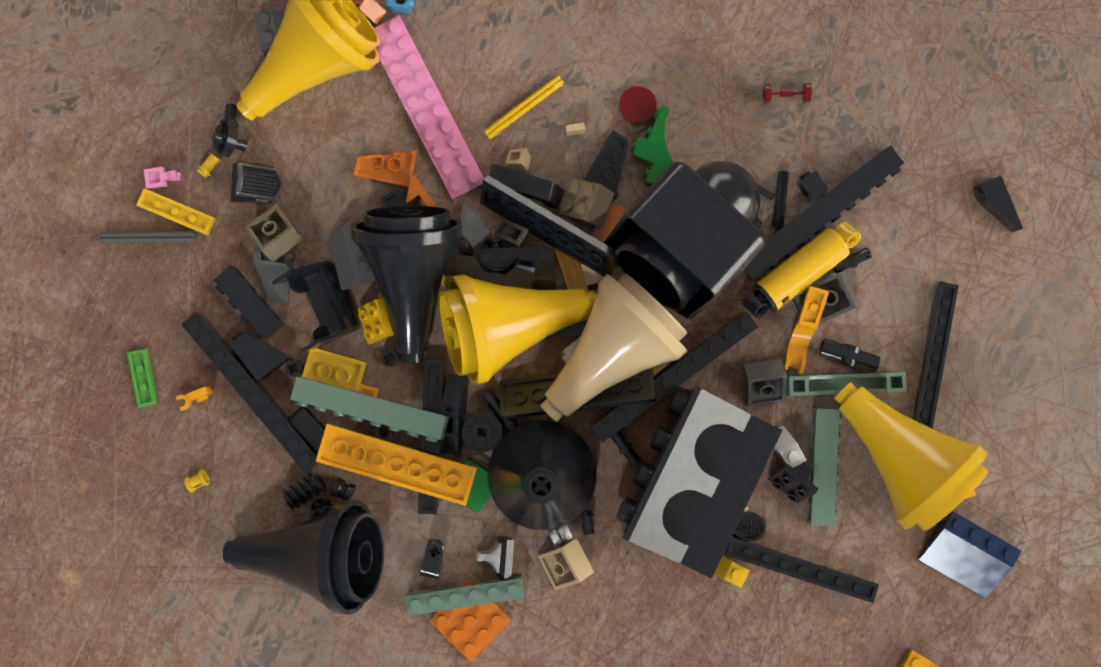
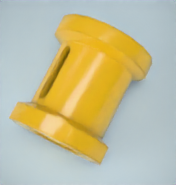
M201 469L198 474L184 478V483L190 493H194L196 489L204 485H210V478L206 471Z

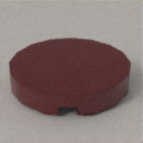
M631 87L620 98V113L624 120L630 124L640 125L652 119L656 112V97L645 87Z

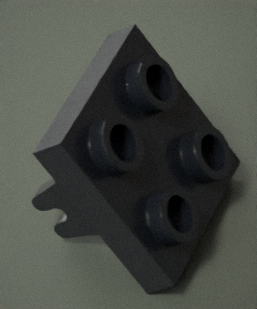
M805 462L794 468L787 464L772 472L768 477V480L772 482L775 488L783 491L791 501L796 503L815 495L819 489L808 480L812 468L805 469Z

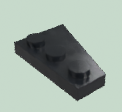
M614 130L610 132L583 180L603 185L615 193L613 199H616L629 140Z

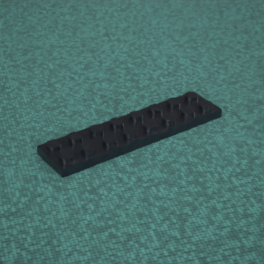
M488 175L483 179L480 204L507 220L528 229L532 235L604 277L606 274L612 276L617 262L616 250L588 235L580 228L573 226L563 218L534 203L531 199L500 183L497 179H493Z
M653 367L605 389L576 411L656 402ZM559 374L499 381L501 418L508 419L547 414L540 405L547 399L545 393Z

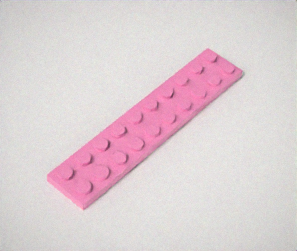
M400 15L375 27L374 29L380 40V44L376 47L379 59L452 200L482 186L484 177Z

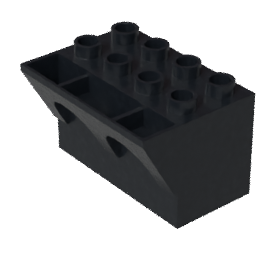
M695 386L689 388L686 393L678 390L673 395L666 412L675 417L669 429L662 426L658 427L649 446L658 452L652 465L645 461L641 462L632 481L634 485L640 487V490L635 500L627 496L624 497L616 514V521L623 524V539L677 563H681L712 579L783 430Z

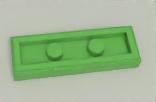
M148 348L127 352L137 408L158 405Z

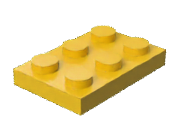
M316 348L309 351L302 377L358 392L367 363Z

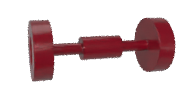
M804 83L802 91L780 89V91L773 92L771 84H764L763 102L771 103L772 95H780V97L802 95L803 102H810L812 98L811 83Z

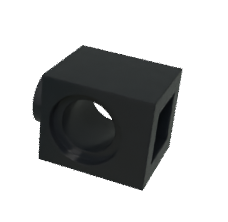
M810 171L799 177L801 181L797 183L808 203L829 190L817 171L810 173Z

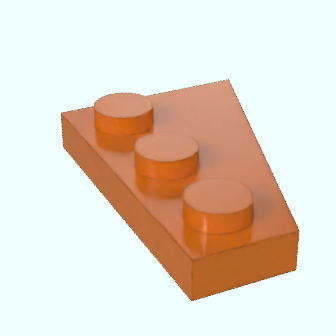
M418 150L384 155L357 157L353 175L354 177L409 188Z

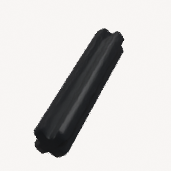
M784 170L778 172L772 222V225L775 227H782L784 223L789 172Z

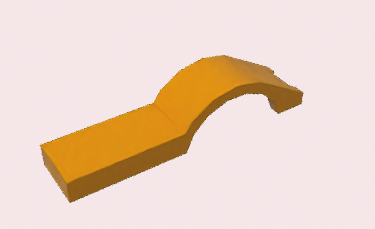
M809 285L798 322L789 340L784 362L786 370L792 367L799 369L798 373L803 374L808 346L812 335L818 328L829 291Z

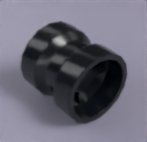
M338 478L330 495L335 498L339 496L342 500H351L357 486L352 483L346 484L345 480Z

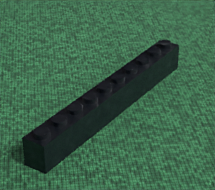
M891 145L767 239L763 248L742 272L749 281L754 279L758 281L766 275L764 271L769 267L773 270L781 264L780 259L782 257H790L796 252L795 247L799 244L804 246L812 240L810 238L812 234L816 233L818 235L825 230L826 223L829 221L834 223L841 217L839 213L843 210L848 212L856 206V200L859 198L863 200L871 194L869 190L874 186L878 189L886 183L885 178L891 175L893 177L901 171L899 167L904 164L903 160Z
M195 312L181 324L303 472H310L319 464V462H316L318 452L290 423L286 412L261 382L256 381L235 351L205 315Z
M743 312L654 378L656 402L616 406L590 426L601 441L604 442L757 329L758 325L748 312Z

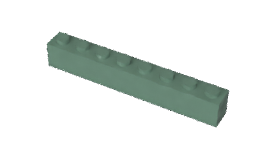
M296 376L291 400H295L297 405L307 407L308 404L314 405V409L326 412V409L332 410L333 415L341 417L347 414L352 416V420L363 422V419L369 420L370 425L381 427L382 424L387 425L389 430L400 432V429L407 431V435L418 437L419 434L424 435L426 440L437 442L438 439L442 440L444 438L449 416L305 377Z

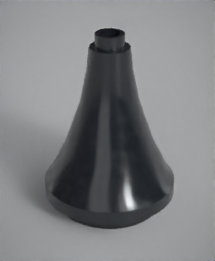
M406 205L366 210L362 213L363 221L351 225V239L358 246L370 267L387 307L396 351L401 353V361L404 363L421 362L424 360V352L428 350L433 307L441 281L452 253L463 235L462 222L450 218L449 209L436 206Z
M548 420L526 422L505 434L492 452L487 472L489 490L500 511L514 523L535 530L555 529L577 518L589 504L595 490L597 478L594 457L583 438L566 425ZM542 476L545 478L541 481L538 477Z
M359 500L340 501L332 508L311 519L280 530L238 536L234 540L227 541L223 547V560L226 564H232L235 569L276 578L309 594L325 605L331 612L345 615L354 614L359 611L365 602L376 592L383 572L385 554L384 538L380 523L366 504Z

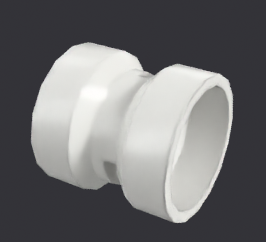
M567 524L548 530L556 547L562 545V542L565 540L570 541L574 539Z

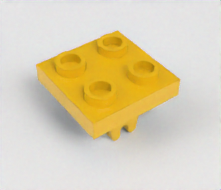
M383 298L376 299L358 308V316L362 322L364 337L368 345L394 335Z

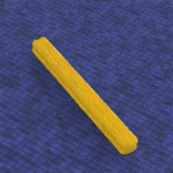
M559 76L554 77L484 130L486 136L489 139L493 138L563 85L562 79Z

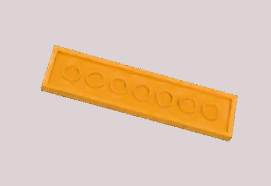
M329 423L326 425L316 462L464 506H466L477 467Z

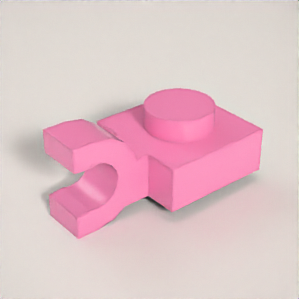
M164 167L144 169L146 189L167 187V181L182 180L181 173L176 172V170L166 172Z

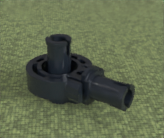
M231 103L225 105L224 119L220 120L212 136L214 150L218 155L227 158L232 155L234 149L245 152L248 145L247 140L237 138L239 124L236 121L238 108L235 104Z

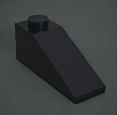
M1002 176L973 187L975 199L1009 231L1013 233L1023 229Z

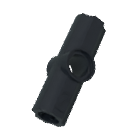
M824 338L820 346L819 354L839 360V363L847 366H856L875 373L880 364L879 356L861 351V348L850 344H841Z

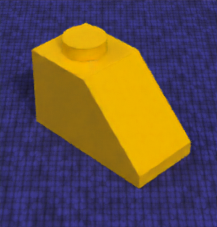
M722 556L714 574L742 588L750 570Z

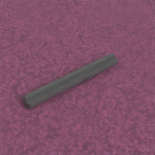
M193 231L101 232L100 241L103 243L195 242L196 233Z

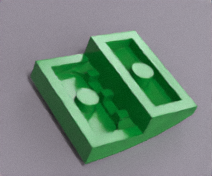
M467 458L464 464L477 467L466 506L479 513L491 494L488 486V470Z

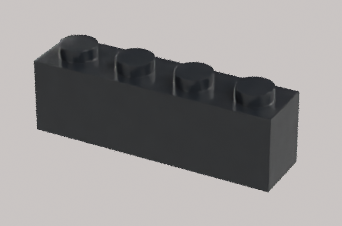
M230 265L213 280L217 284L215 288L222 295L225 294L229 298L228 303L234 309L238 308L242 313L240 317L247 324L250 323L254 327L253 332L259 338L269 339L285 325L235 266Z

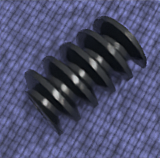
M310 472L309 480L305 476L302 477V484L298 480L295 481L296 488L290 484L289 492L285 488L282 489L283 497L291 510L294 511V507L299 508L301 503L306 504L307 499H314V495L319 496L320 490L322 492L327 491L326 485L318 473L315 476Z

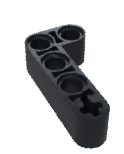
M492 164L488 175L493 179H497L505 186L514 189L522 196L539 200L544 205L555 209L559 208L565 192L563 188L552 181Z

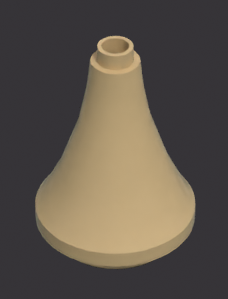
M624 273L618 281L609 274H606L599 281L589 319L576 347L557 379L545 393L547 399L540 406L550 417L558 422L563 415L569 417L583 404L605 389L646 369L669 361L679 360L687 352L686 348L679 342L687 334L686 330L654 297L628 274Z

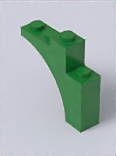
M664 105L661 110L657 109L652 120L656 122L653 128L649 126L645 135L648 139L640 137L638 142L634 141L630 150L633 152L631 158L652 167L647 168L643 177L646 179L645 185L651 186L670 164L674 162L669 154L665 139V124L670 108Z

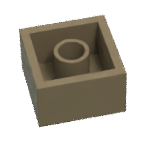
M573 179L559 214L572 222L601 229L615 193L601 184Z
M277 204L245 226L258 247L271 262H274L303 240Z

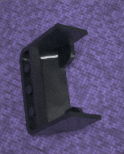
M323 261L290 269L272 281L273 285L288 282L291 289L298 294L306 292L321 325L313 331L314 342L302 349L303 353L332 343L360 328L359 317L347 291L341 290L336 267L332 262Z

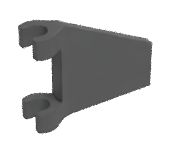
M254 248V263L268 302L288 304L289 283L284 282L273 285L272 281L292 269L295 253L286 252L284 254V263L263 260L265 254L260 248Z

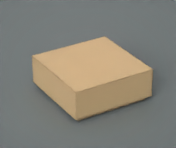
M579 122L566 125V136L585 133V124Z

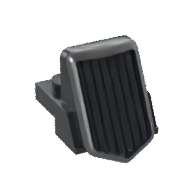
M242 162L233 164L231 202L272 204V200L276 198L282 188V182L274 166Z

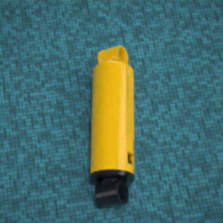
M848 222L840 223L835 230L826 229L753 285L754 292H751L744 298L743 306L757 319L763 317L768 310L775 313L849 256V248L858 243L861 234Z

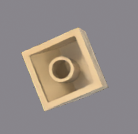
M577 538L565 541L562 545L555 546L538 555L555 590L578 584L594 573Z

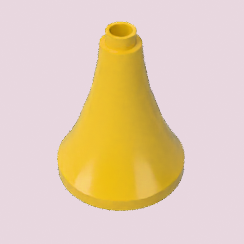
M288 0L281 25L264 61L251 81L240 93L241 99L236 103L238 110L249 120H254L257 116L264 117L277 106L305 90L339 76L372 69L379 62V54L376 47L380 44V40L375 29L351 0Z
M464 274L451 276L448 281V290L440 291L439 310L447 350L456 373L459 376L467 374L473 385L488 382L496 372L513 358L544 338L569 326L588 320L596 297L595 291L586 292L583 288L533 290L497 285L474 279Z
M851 382L834 397L841 405L839 408L840 412L849 421L867 447L886 485L895 510L896 521L905 530L913 527L915 524L923 531L930 529L954 510L987 476L989 471L981 463L987 457L988 452L981 445L940 433L919 423L882 402L864 387L858 389Z

